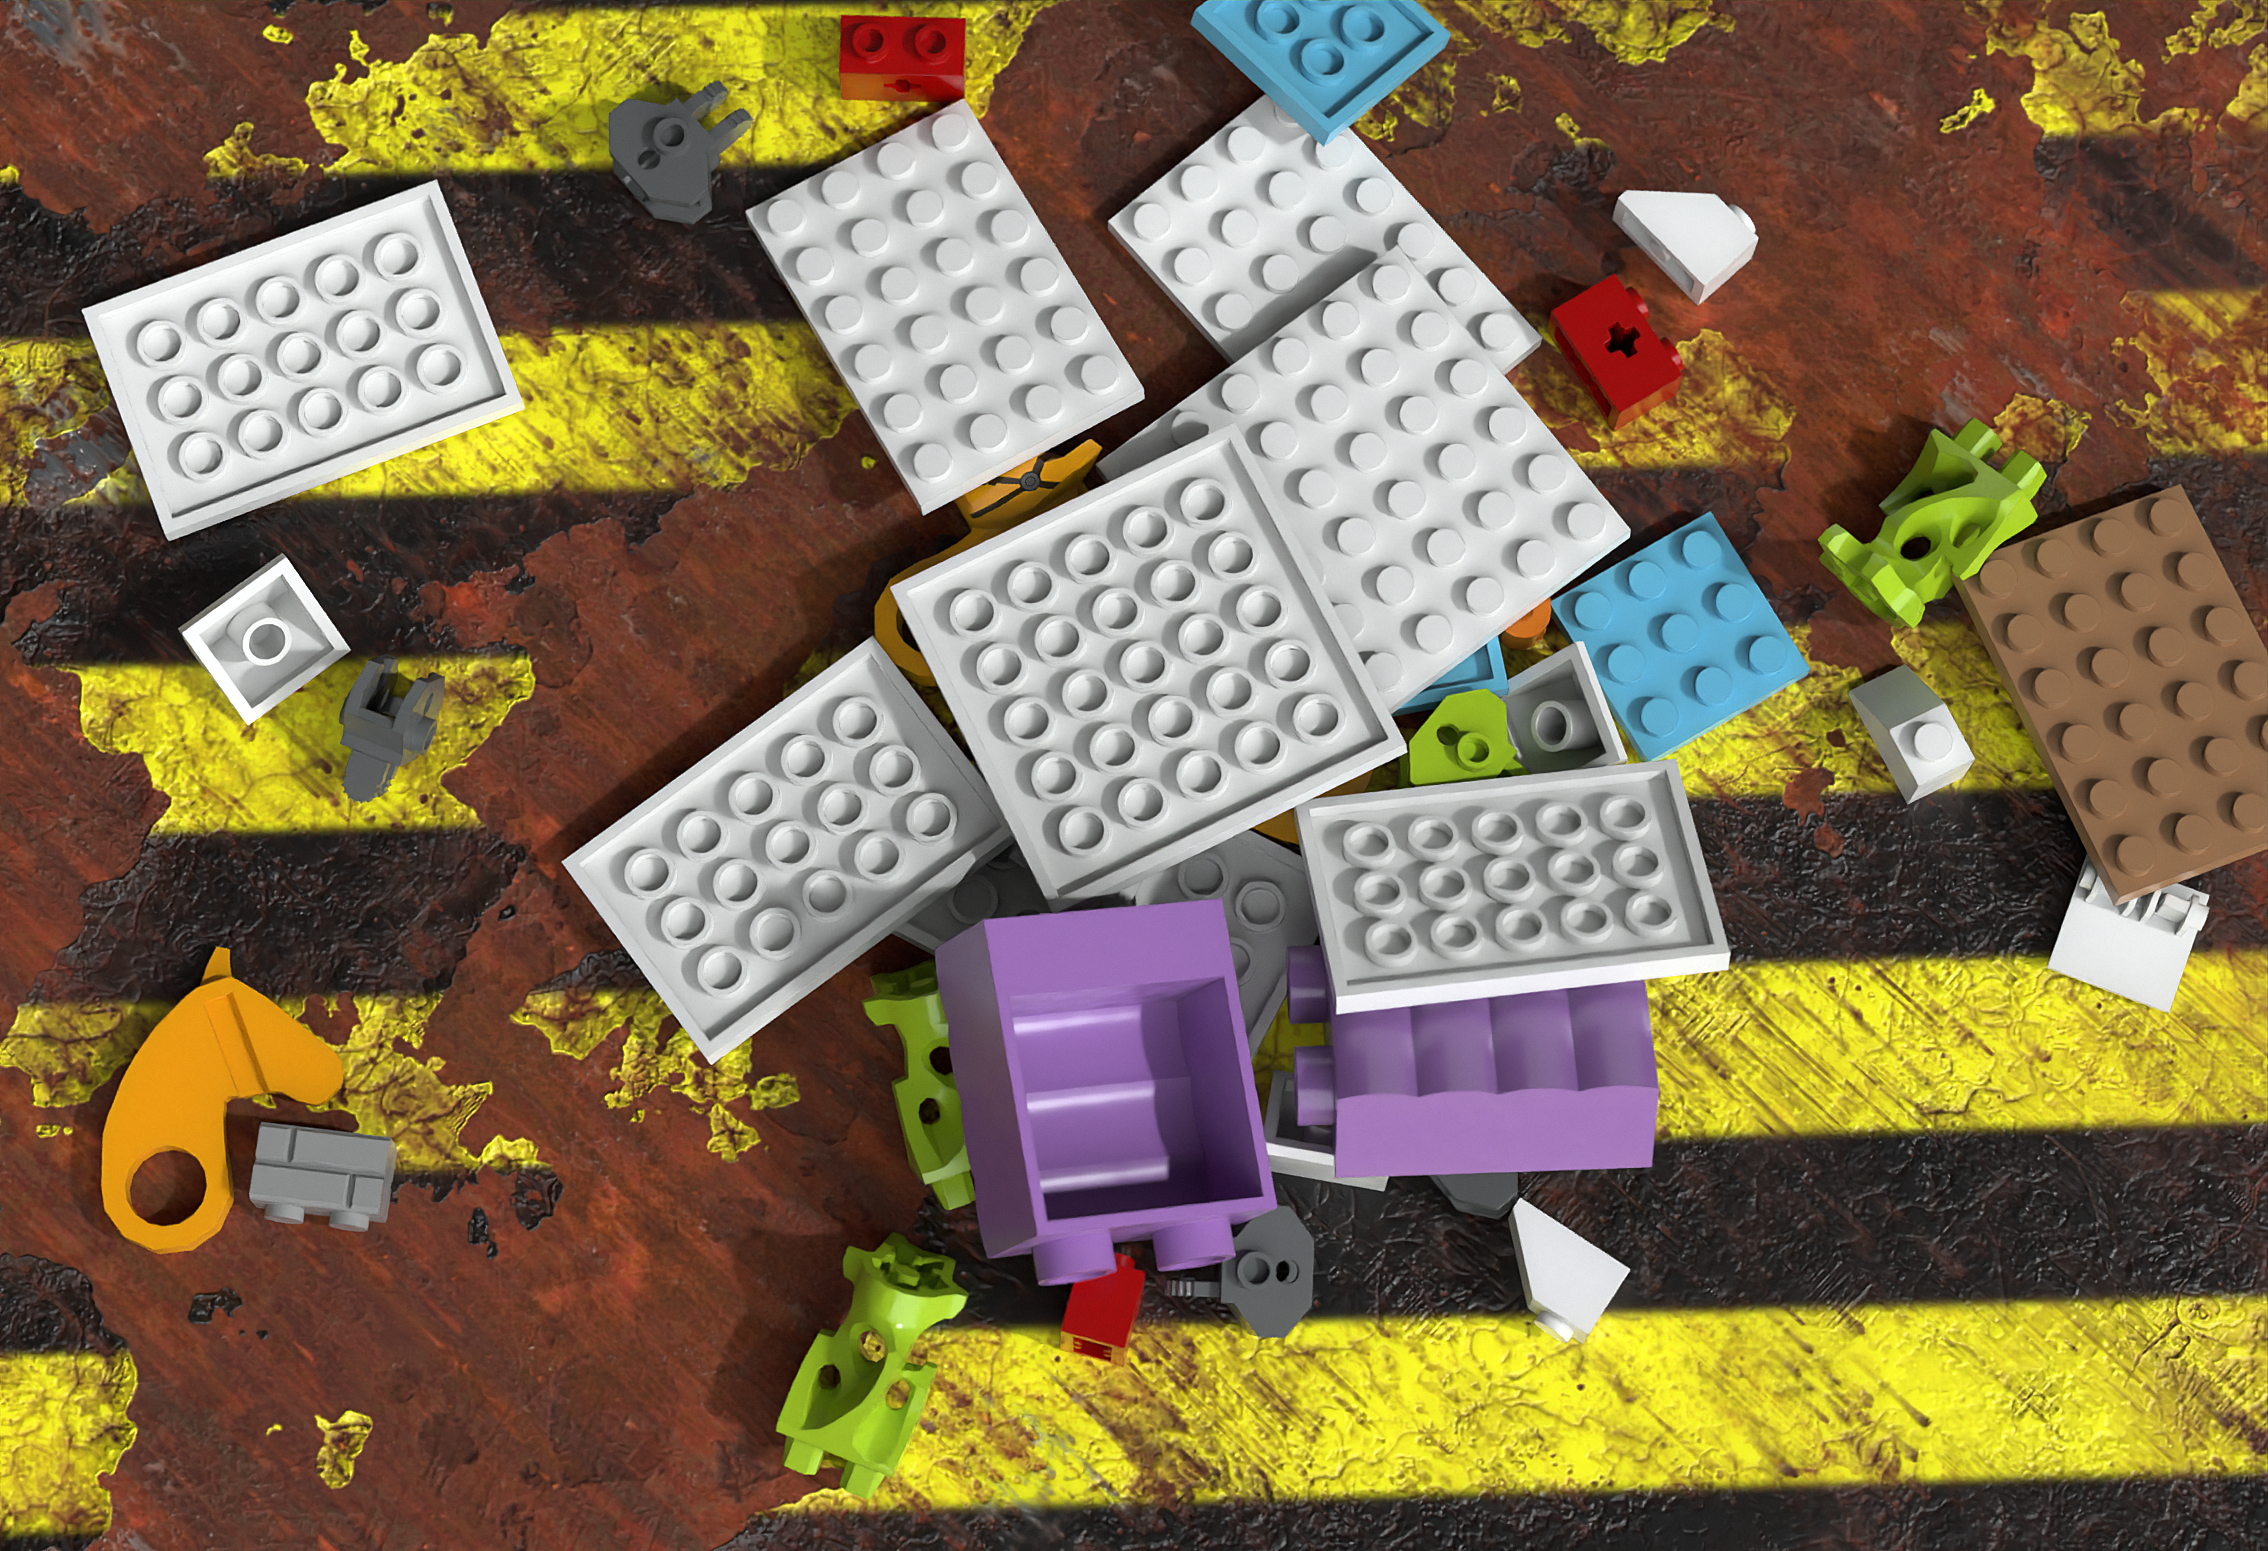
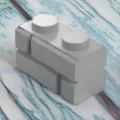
M261 1122L249 1195L250 1200L257 1208L265 1209V1219L288 1224H302L304 1213L330 1216V1227L358 1232L368 1231L369 1221L386 1223L391 1196V1183L393 1181L397 1156V1146L391 1137Z

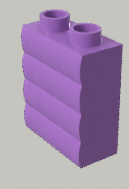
M1222 898L984 919L935 948L939 992L948 1023L950 1056L955 1083L962 1105L964 1139L969 1164L975 1180L977 1216L987 1257L997 1258L1033 1253L1038 1285L1074 1283L1116 1272L1117 1267L1113 1244L1152 1239L1158 1271L1196 1268L1220 1263L1236 1257L1231 1228L1278 1207Z
M1321 942L1320 945L1287 946L1286 984L1289 1024L1323 1023L1325 1045L1294 1047L1297 1126L1331 1125L1335 1178L1652 1167L1659 1085L1645 979L1336 1014Z

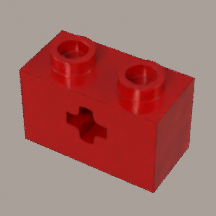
M841 15L839 80L842 100L956 103L963 98L965 99L967 61L966 18Z
M1615 273L1553 309L1546 329L1613 432L1677 395L1683 377L1681 370L1684 369L1682 359L1675 346L1666 337L1659 340L1646 321L1650 315L1640 294L1631 286L1625 289ZM1612 341L1618 349L1628 346L1631 349L1629 358L1621 350L1611 354L1608 351L1610 342Z
M1114 1252L1116 1272L1099 1278L1074 1282L1060 1331V1349L1124 1367L1144 1293L1146 1272L1134 1269L1136 1260Z

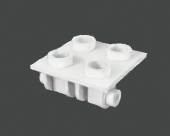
M2087 853L2047 968L2169 1013L2197 930L2201 931L2209 912V907L2206 905L2210 895L2175 883L2114 906Z

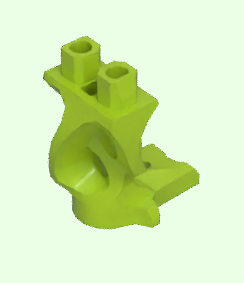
M1975 417L1967 421L1951 438L1935 428L1930 432L1924 449L1911 472L1879 504L1880 509L1887 517L1876 539L1871 543L1861 544L1850 533L1835 523L1818 538L1824 550L1819 560L1862 604L1878 617L1896 628L1901 629L1903 626H1908L1914 629L1922 619L1925 610L1924 604L1934 599H1942L1954 584L1951 579L1952 572L1962 581L1978 573L1984 561L1995 548L2035 521L2038 515L2030 500L2037 493L2047 475L2042 465L2036 459L2019 449L2013 452L1998 471L1988 466L1986 463L2003 444L1991 428ZM1932 490L1935 495L1918 500L1926 491ZM1926 537L1931 541L1928 553L1918 559H1908L1901 555V549L1904 544L1913 538Z
M936 958L906 970L871 976L870 980L875 996L861 1000L864 1013L876 1026L894 1024L901 1037L905 1056V1075L893 1080L891 1084L904 1135L909 1166L912 1172L925 1185H930L938 1203L945 1210H951L975 1200V1191L969 1173L971 1167L964 1139L962 1105L953 1072L946 1075L935 1071L930 1063L929 1055L934 1048L939 1046L950 1048L948 1023L941 1002ZM926 1098H934L938 1103L940 1117L932 1124L923 1123L919 1115L920 1104Z
M892 1232L875 1252H867L852 1246L848 1247L843 1259V1275L851 1280L855 1287L852 1307L837 1332L821 1329L792 1384L776 1427L777 1432L787 1435L782 1464L785 1467L805 1475H815L820 1468L825 1451L847 1459L848 1462L839 1485L845 1491L864 1499L872 1497L885 1475L889 1477L894 1475L905 1457L915 1434L938 1367L937 1364L929 1361L923 1366L906 1361L918 1336L934 1323L942 1319H952L963 1309L969 1295L968 1292L960 1288L952 1280L957 1260L942 1254L924 1251L909 1243L905 1236ZM865 1331L876 1333L884 1343L885 1352L883 1358L877 1362L869 1360L860 1337ZM834 1364L840 1371L841 1381L837 1387L826 1388L820 1382L821 1369L824 1365ZM904 1380L911 1389L907 1402L901 1408H892L886 1402V1394L894 1382Z

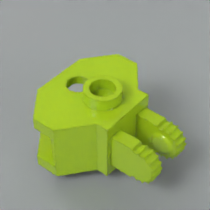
M1487 688L1447 695L1407 745V753L1399 758L1397 762L1398 789L1532 775L1530 771L1513 759L1518 750L1508 743L1506 703Z

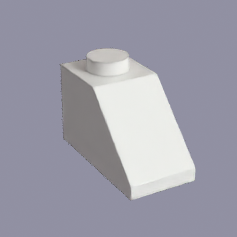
M1627 190L1618 198L1612 220L1697 306L1752 258L1759 239L1755 234V226L1748 215L1734 204L1727 206L1716 194Z
M1906 664L1849 691L1848 695L1907 804L1963 778L1974 762L1975 757L1946 704Z
M1519 1198L1511 1211L1508 1221L1527 1307L1538 1315L1534 1323L1544 1332L1563 1343H1568L1570 1338L1573 1337L1583 1344L1630 1269L1522 1198Z

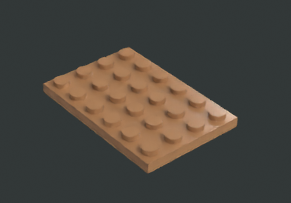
M2181 484L1993 551L1984 561L1978 573L1963 581L1956 577L1953 572L1951 573V579L2114 906L2268 849V652Z

